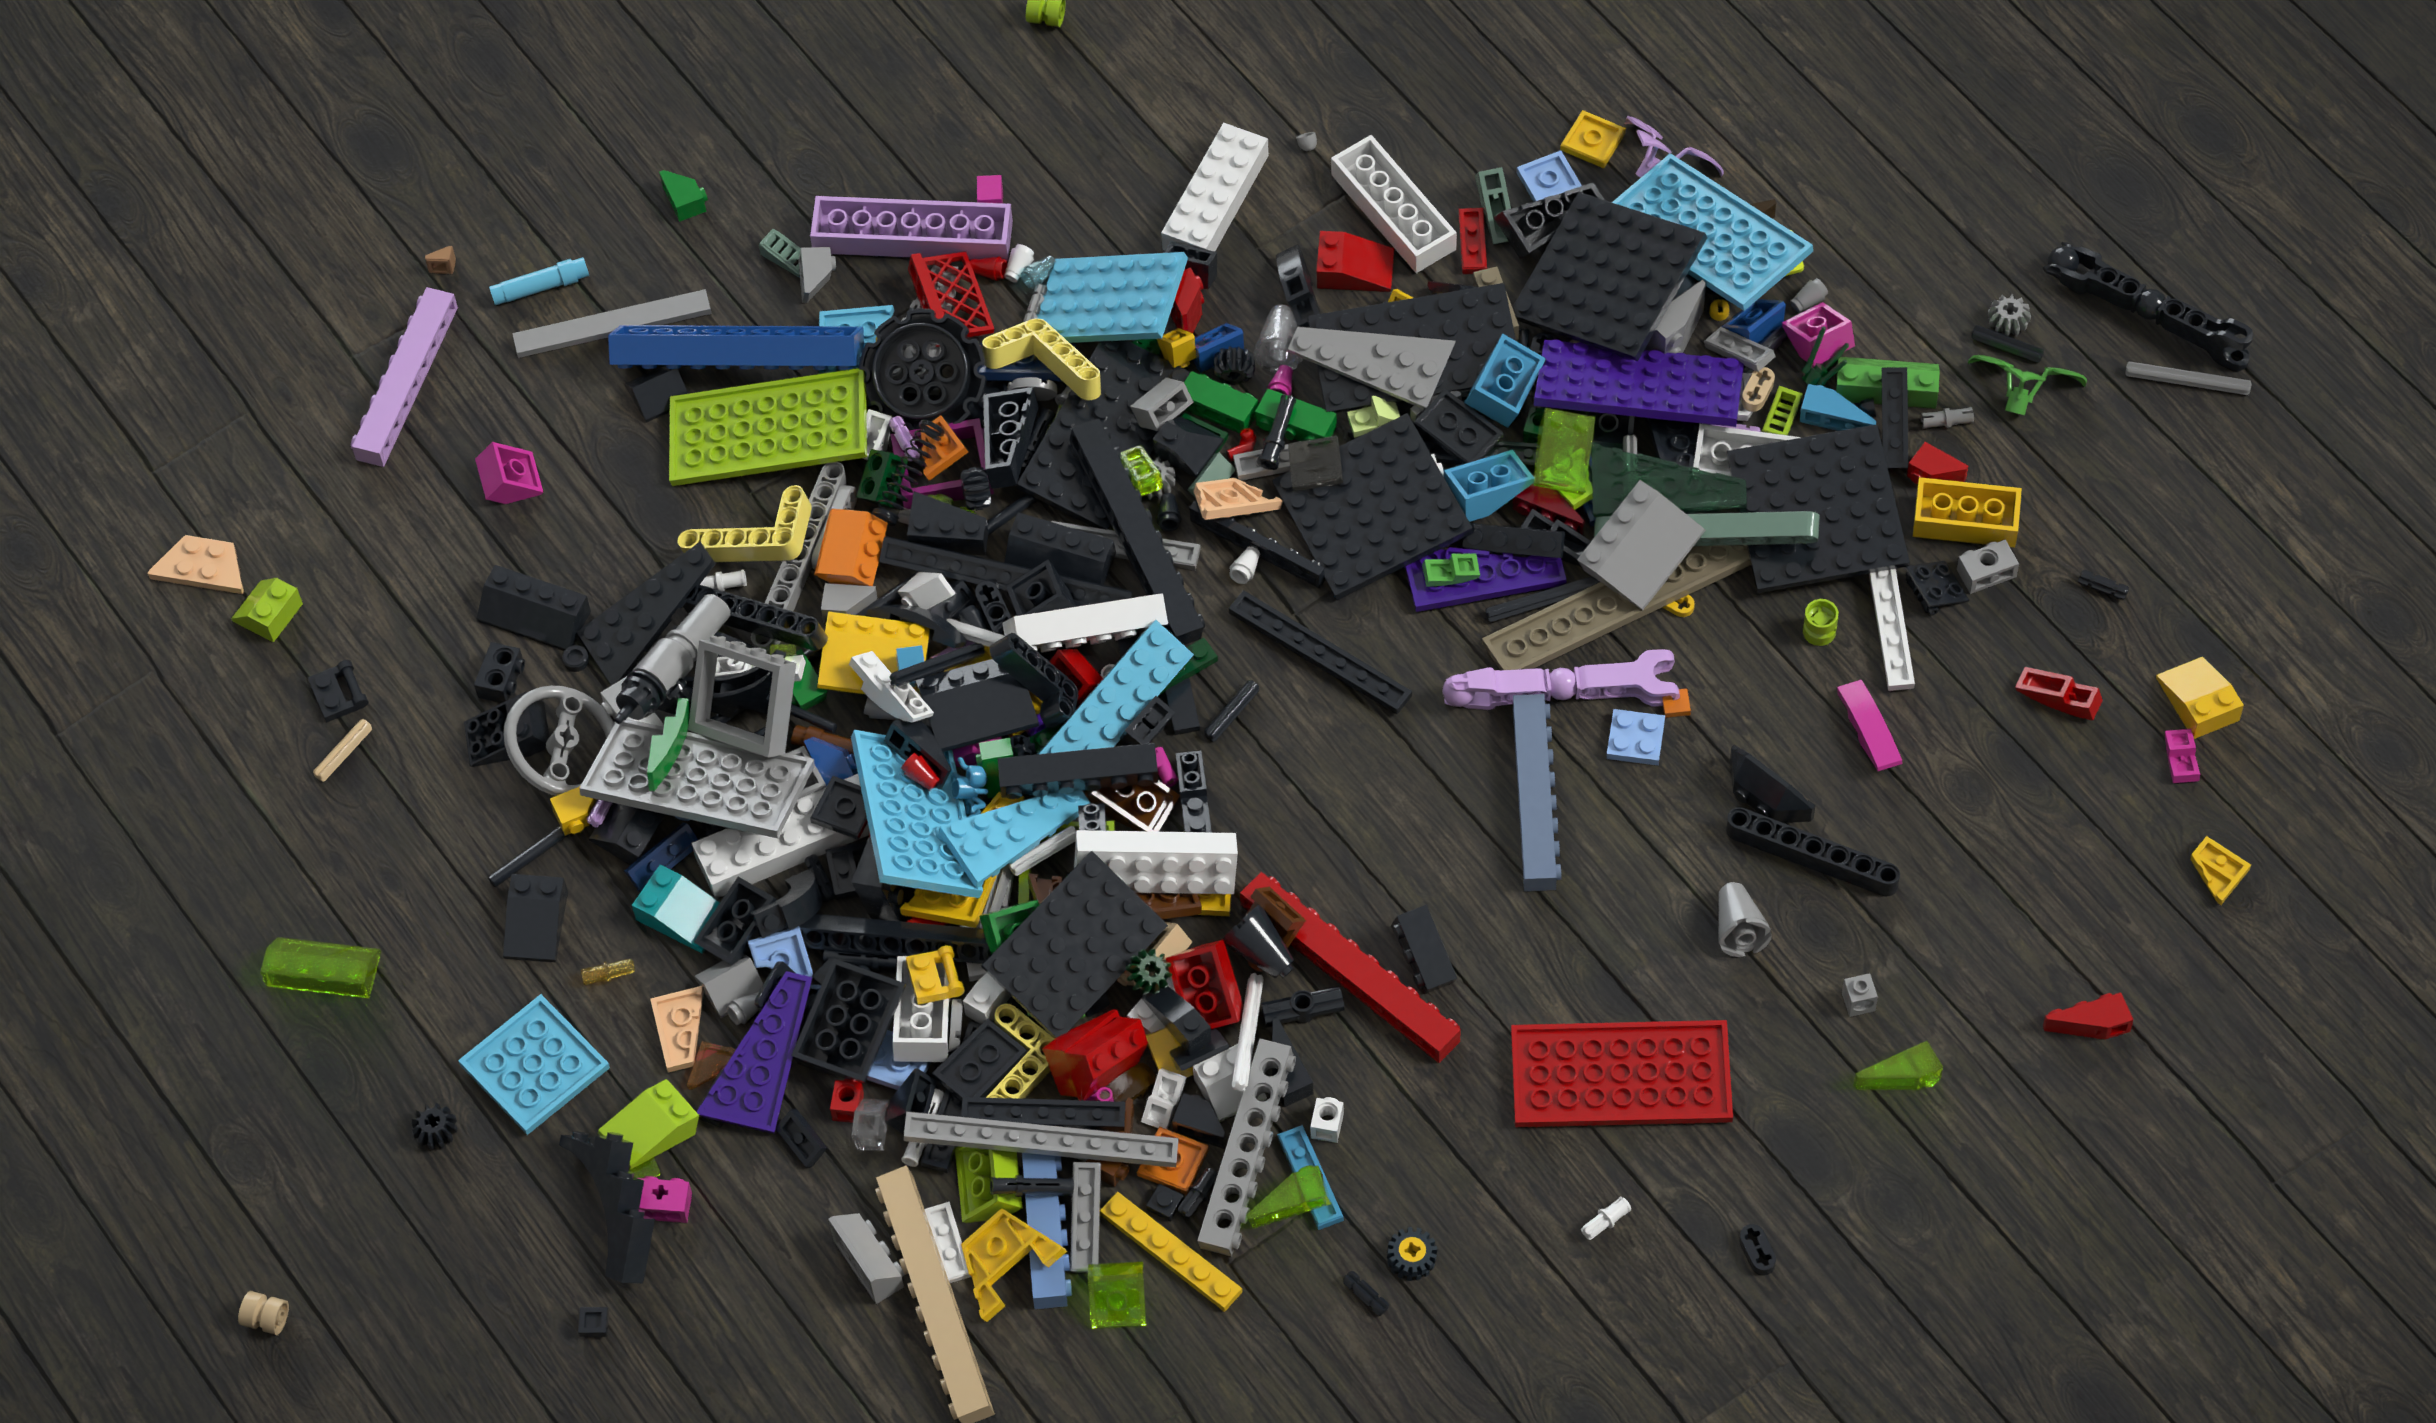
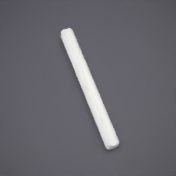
M1252 973L1247 982L1233 1072L1232 1088L1239 1090V1092L1245 1091V1087L1248 1086L1264 981L1262 975H1257L1256 973Z

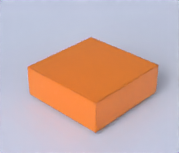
M1679 689L1680 698L1677 700H1673L1672 696H1662L1665 718L1691 715L1687 689Z

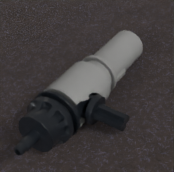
M712 594L705 595L675 630L669 631L665 638L659 639L633 671L628 674L621 684L622 691L616 697V704L620 709L615 717L617 724H621L628 717L634 720L643 719L647 713L655 712L664 703L666 698L669 701L673 697L677 701L678 698H688L689 708L691 709L692 694L684 687L687 683L684 678L692 670L693 662L697 660L699 640L709 639L711 635H715L731 615L728 605L721 598Z

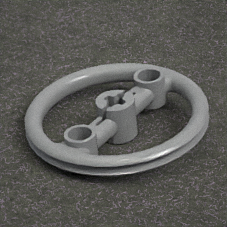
M553 685L533 689L524 694L513 705L504 725L505 747L513 766L530 784L541 791L555 796L581 786V784L568 785L566 783V778L569 775V768L566 764L568 755L579 741V734L574 728L575 717L582 707L597 719L605 732L606 738L615 725L610 715L598 702L576 689ZM557 698L560 702L556 708V715L559 718L558 726L546 742L547 751L551 755L550 766L541 776L527 763L519 749L516 735L517 723L522 712L532 703L542 699Z

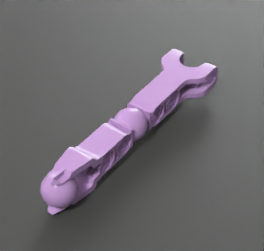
M1647 650L1634 662L1585 665L1579 668L1574 667V672L1567 668L1554 669L1550 674L1549 669L1500 671L1493 668H1484L1450 676L1446 679L1442 691L1445 697V704L1491 710L1495 706L1513 704V695L1544 694V699L1550 701L1551 696L1557 700H1567L1574 695L1575 699L1637 697L1649 706H1663L1662 696H1672L1673 700L1680 698L1679 689L1675 683L1660 681L1655 677L1656 674L1668 672L1672 669L1675 660L1674 654L1670 650Z

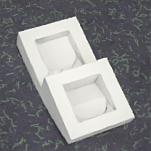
M1161 1068L1158 1072L1152 1095L1148 1097L1141 1122L1156 1128L1160 1126L1168 1130L1187 1077Z

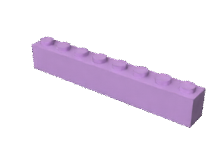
M426 287L423 296H419L416 311L408 319L407 330L399 338L398 349L395 355L390 357L389 368L380 379L377 394H374L371 398L369 411L361 419V428L358 434L352 438L351 449H353L356 460L381 467L385 466L458 309L454 294Z

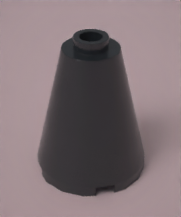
M1260 905L1251 910L1223 938L1227 947L1274 978L1280 975L1283 979L1294 969L1291 965L1294 958L1266 911Z

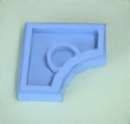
M799 926L792 930L787 929L773 933L765 938L760 937L748 941L756 968L768 967L773 969L776 962L783 961L796 974L813 976Z

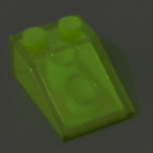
M1545 408L1539 425L1533 486L1584 494L1595 417Z

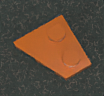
M941 415L932 421L945 432L944 436L940 437L941 441L934 440L921 432V440L927 441L937 448L933 450L924 444L922 447L923 451L932 456L930 459L923 456L927 467L924 469V475L929 481L968 453L967 449Z

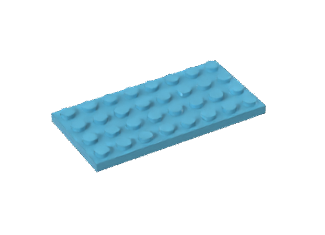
M1672 154L1667 155L1612 202L1705 232L1708 238L1688 274L1699 282L1704 280L1708 288L1743 311L1749 308L1813 252V245Z
M854 730L851 741L880 883L980 898L983 887L975 888L939 834L940 826L967 818L963 799H954L952 795V782L955 778L952 776V773H957L952 750L943 752L951 768L943 788L939 790L934 787L929 791L904 775L905 772L901 769V766L905 763V760L884 742L886 735Z

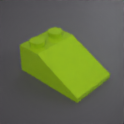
M665 1079L642 1092L598 1130V1134L600 1136H607V1132L620 1133L624 1135V1140L633 1142L629 1169L631 1170L694 1136L699 1114L674 1086Z

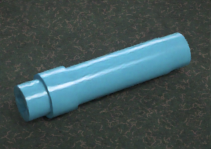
M583 257L576 260L567 259L558 262L557 265L501 282L489 288L494 304L499 305L561 285L567 286L577 283L578 279L589 276Z

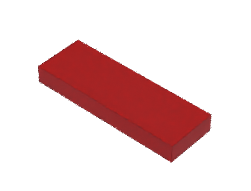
M1483 208L1459 209L1462 274H1473V272L1487 269Z

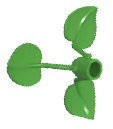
M1973 355L1968 360V364L1979 361L1995 363L2007 372L2006 396L2009 398L2005 411L2025 415L2028 402L2032 403L2034 395L2041 384L2046 381L2048 375H2067L2079 381L2084 387L2087 383L2085 376L2061 368L2045 367L2044 373L2040 376L2033 372H2023L2020 369L2014 368V365L1990 356ZM2011 373L2020 379L2019 388L2014 387L2013 391ZM2038 380L2028 395L2029 390L2023 389L2025 381Z

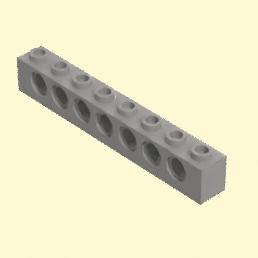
M1259 1039L1250 1068L1248 1086L1245 1087L1197 1240L1200 1249L1232 1257L1234 1249H1238L1240 1246L1242 1233H1239L1242 1223L1246 1224L1249 1217L1250 1208L1247 1205L1249 1199L1254 1198L1256 1194L1257 1182H1255L1257 1172L1261 1173L1264 1168L1265 1157H1263L1265 1147L1269 1148L1272 1141L1273 1132L1270 1131L1272 1123L1278 1121L1281 1107L1278 1106L1280 1097H1285L1288 1089L1287 1074L1288 1071L1292 1072L1295 1066L1296 1056H1293L1291 1046ZM1270 1068L1278 1069L1277 1074L1271 1077L1266 1076L1265 1072ZM1262 1093L1271 1095L1267 1101L1261 1102L1257 1100L1258 1096ZM1255 1118L1263 1120L1262 1124L1257 1127L1249 1125L1251 1120ZM1247 1143L1255 1145V1148L1250 1152L1242 1151V1147ZM1240 1168L1248 1170L1243 1177L1234 1176L1235 1171ZM1231 1194H1238L1240 1196L1234 1203L1226 1201L1227 1197ZM1222 1220H1231L1232 1223L1228 1228L1218 1227Z

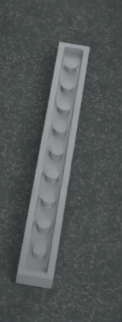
M906 1112L904 1141L1175 1168L1177 1162L1178 1138L915 1112Z

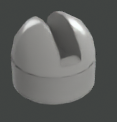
M1315 132L1304 133L1296 137L1299 147L1305 151H1311L1317 145Z

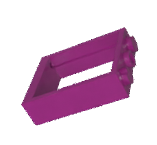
M980 419L966 420L958 424L949 423L950 428L959 440L975 437L980 464L985 469L984 427L981 428ZM916 430L909 431L913 439H917L914 434ZM917 432V436H918L920 439H921V432ZM895 433L890 434L893 453L900 457L905 456L904 451L894 436ZM915 441L914 445L923 447L921 442ZM906 468L904 475L909 477L908 470ZM904 478L901 482L902 485L909 487L913 492H918L944 503L964 499L961 480L911 488L910 482ZM990 486V493L994 494L993 489H991ZM900 488L901 495L909 500L908 502L903 501L904 508L911 509L913 493Z

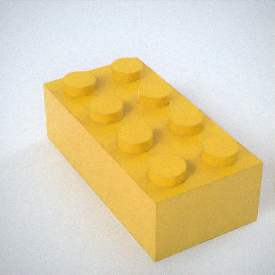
M1919 477L1913 537L1986 545L2006 539L2009 547L2015 548L2019 527L2022 488Z

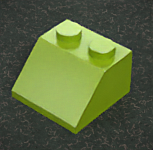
M278 578L261 580L231 619L242 627L274 642L303 603L298 589Z

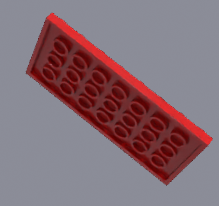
M1727 1020L1511 1025L1515 1127L1733 1122Z

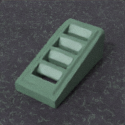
M772 229L759 243L760 254L800 277L799 263L796 266L793 264L798 260L801 248L777 230ZM792 253L793 255L787 260L786 258Z

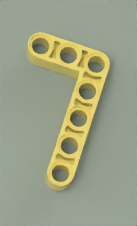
M1043 319L1028 320L988 336L982 341L986 367L998 369L1035 355L1080 398L1094 400L1101 395L1100 371Z
M790 486L782 494L774 527L690 529L679 535L678 544L683 553L701 542L715 562L793 560L802 551L812 505L800 486Z
M1002 1004L995 1011L994 1024L1027 1050V1054L986 1098L1025 1099L1051 1071L1046 1057L1042 1055L1041 1051L1042 1048L1055 1038L1015 1006ZM1008 1016L1012 1018L1013 1021L1010 1023H1003L1000 1020V1018ZM1022 1033H1030L1033 1038L1025 1040L1020 1035ZM1027 1068H1032L1037 1073H1035L1034 1075H1027L1023 1072V1070ZM1015 1087L1019 1092L1017 1094H1009L1006 1092V1089Z

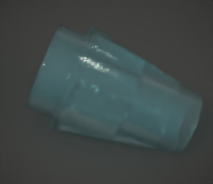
M1047 256L1025 266L1024 271L1021 273L1023 282L1029 288H1034L1038 284L1042 285L1054 269L1055 259Z

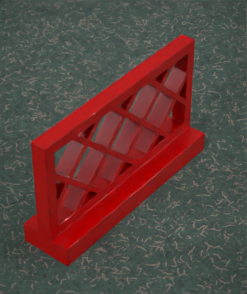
M966 251L922 258L921 253L911 254L908 272L922 309L934 310L937 319L943 318L945 314L955 317L969 328L967 337L994 333L995 328ZM962 260L964 267L960 271L950 264ZM936 265L942 269L936 274L928 270L927 266ZM945 271L957 276L953 282L942 277ZM960 279L971 284L969 290L957 285ZM937 282L949 287L945 294L935 289L934 286ZM952 290L964 295L961 301L949 296ZM967 298L978 303L976 309L964 304ZM944 301L956 307L952 313L942 308L941 305ZM960 309L971 315L967 321L956 316ZM976 317L984 321L986 326L977 327L971 322Z

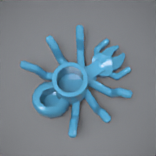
M959 757L958 762L961 768L966 770V777L960 776L956 772L952 773V776L955 777L952 782V795L954 799H964L966 815L969 818L981 814L980 809L986 807V803L977 796L978 794L988 793L987 789H980L986 785L988 779L983 767L968 766L963 758Z

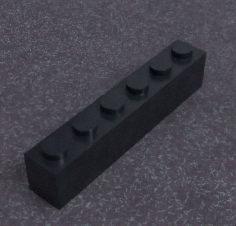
M1155 743L997 758L1001 797L1008 799H1018L1027 795L1042 797L1048 793L1058 792L1070 794L1078 790L1093 792L1109 787L1122 789L1129 785L1150 786L1153 783H1159Z

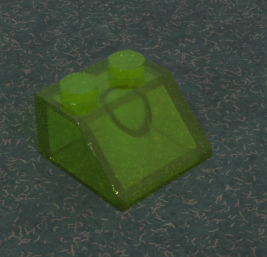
M1143 1262L1088 1264L1091 1328L1146 1325Z

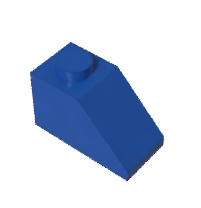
M816 737L804 740L826 787L832 776L844 780L858 774L855 756L849 754L847 749Z

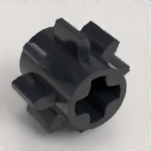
M1014 735L1010 738L1013 757L1036 754L1035 743L1030 742V737Z

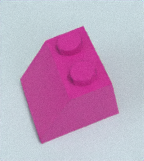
M1823 302L1782 322V327L1794 348L1806 362L1809 359L1823 326L1826 327L1812 366H1815L1816 363L1823 364L1831 359L1845 343L1849 344L1845 351L1855 347L1852 322Z
M492 442L475 458L487 500L509 504L539 496L543 493L533 452Z

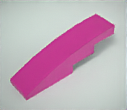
M1859 680L1837 687L1838 696L1848 710V718L1858 732V740L1877 771L1901 765L1902 758L1892 735L1863 681Z

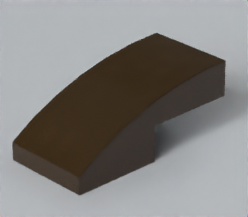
M1141 1062L1122 1073L1106 1087L1111 1089L1113 1101L1125 1102L1128 1097L1134 1101L1138 1096L1143 1098L1154 1088L1157 1074L1144 1062Z

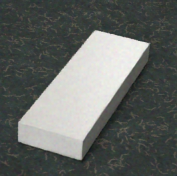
M950 1202L924 1209L949 1282L952 1283L972 1277L967 1269L961 1246L962 1241Z

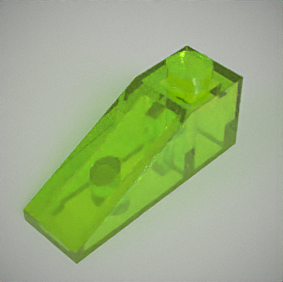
M1925 1041L1856 1073L1854 1086L1856 1090H1917L1924 1086L1931 1087L1941 1079L1943 1066L1928 1041Z
M1309 1165L1300 1168L1298 1172L1292 1173L1247 1214L1253 1229L1330 1205L1331 1201L1319 1166Z

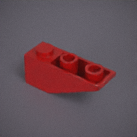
M2121 992L2114 995L2108 993L2088 1003L2087 1001H2081L2071 1008L2065 1010L2055 1009L2045 1015L2043 1029L2049 1032L2109 1039L2130 1032L2133 1017Z

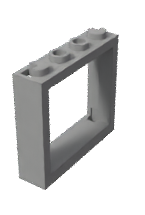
M711 635L709 639L699 640L688 731L765 757L785 754L797 663L785 660L783 655L766 654L765 649L748 648L743 642L726 641L724 636L717 637ZM718 654L773 672L765 737L710 719Z

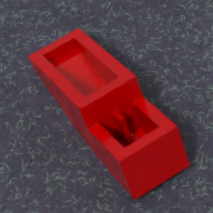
M2028 667L2024 668L2015 686L2018 692L2058 711L2092 721L2103 701L2099 688L2077 684L2071 676Z

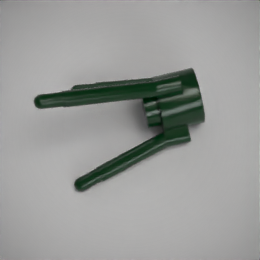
M1824 326L1821 328L1809 359L1802 369V372L1805 373L1802 379L1807 384L1824 386L1832 376L1847 364V360H1843L1828 372L1849 347V344L1845 343L1825 366L1819 363L1812 366L1826 331Z

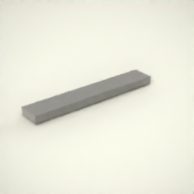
M1051 521L1114 541L1116 549L1115 557L1128 559L1115 531ZM1163 539V546L1166 551L1168 550L1171 553L1174 567L1196 570L1201 550L1200 544Z

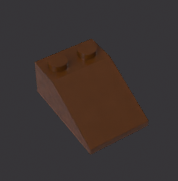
M1160 781L1150 786L1129 785L1122 789L1109 787L1093 792L1086 791L1085 793L1090 804H1105L1106 817L1136 831L1159 832L1180 797L1178 793Z

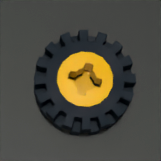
M1407 1227V1232L1401 1229L1398 1231V1236L1394 1234L1388 1244V1267L1391 1266L1393 1274L1398 1272V1277L1401 1279L1404 1275L1407 1276V1281H1412V1277H1416V1281L1420 1280L1422 1275L1426 1277L1435 1266L1437 1257L1434 1238L1429 1239L1430 1234L1427 1231L1424 1235L1421 1234V1228H1417L1416 1232H1412V1227Z

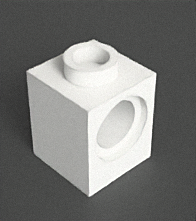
M1331 1097L1316 1099L1310 1126L1312 1139L1338 1143L1344 1115L1343 1102H1339ZM1326 1115L1334 1117L1332 1120L1329 1121L1322 1119V1117Z

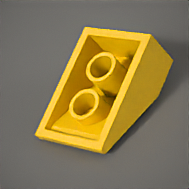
M2203 657L2156 675V679L2185 727L2191 729L2194 739L2240 721L2244 704L2232 685Z

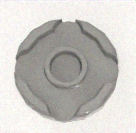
M1036 377L1017 378L1013 380V383L1009 382L1007 386V391L1033 387L1037 401H1046L1057 396V384L1051 380H1047L1046 384L1042 383V379Z
M952 999L948 1052L952 1053L960 1046L962 999Z

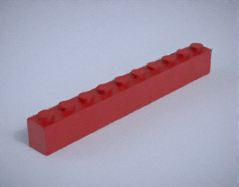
M1261 872L1240 892L1241 906L1249 911L1255 902L1251 898L1255 889L1263 887L1272 888L1306 920L1290 945L1435 1061L1440 1063L1460 1043L1461 1030L1453 1019H1446L1440 1014L1434 1004L1431 1002L1426 1003L1422 1000L1414 988L1406 987L1400 982L1395 973L1383 969L1375 957L1363 953L1352 939L1347 940L1333 924L1325 923L1313 908L1305 907L1294 893H1288L1281 888L1280 883L1274 877H1268Z

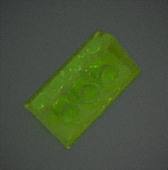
M277 937L266 948L260 972L266 986L370 998L381 950Z

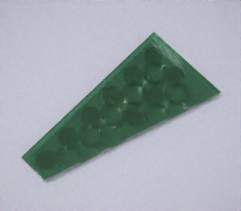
M1592 442L1594 517L1612 516L1639 480L1658 491L1683 512L1747 507V483L1744 479L1720 473L1714 474L1702 471L1696 467H1685L1677 465L1675 462L1643 454L1637 455L1614 447L1612 449Z

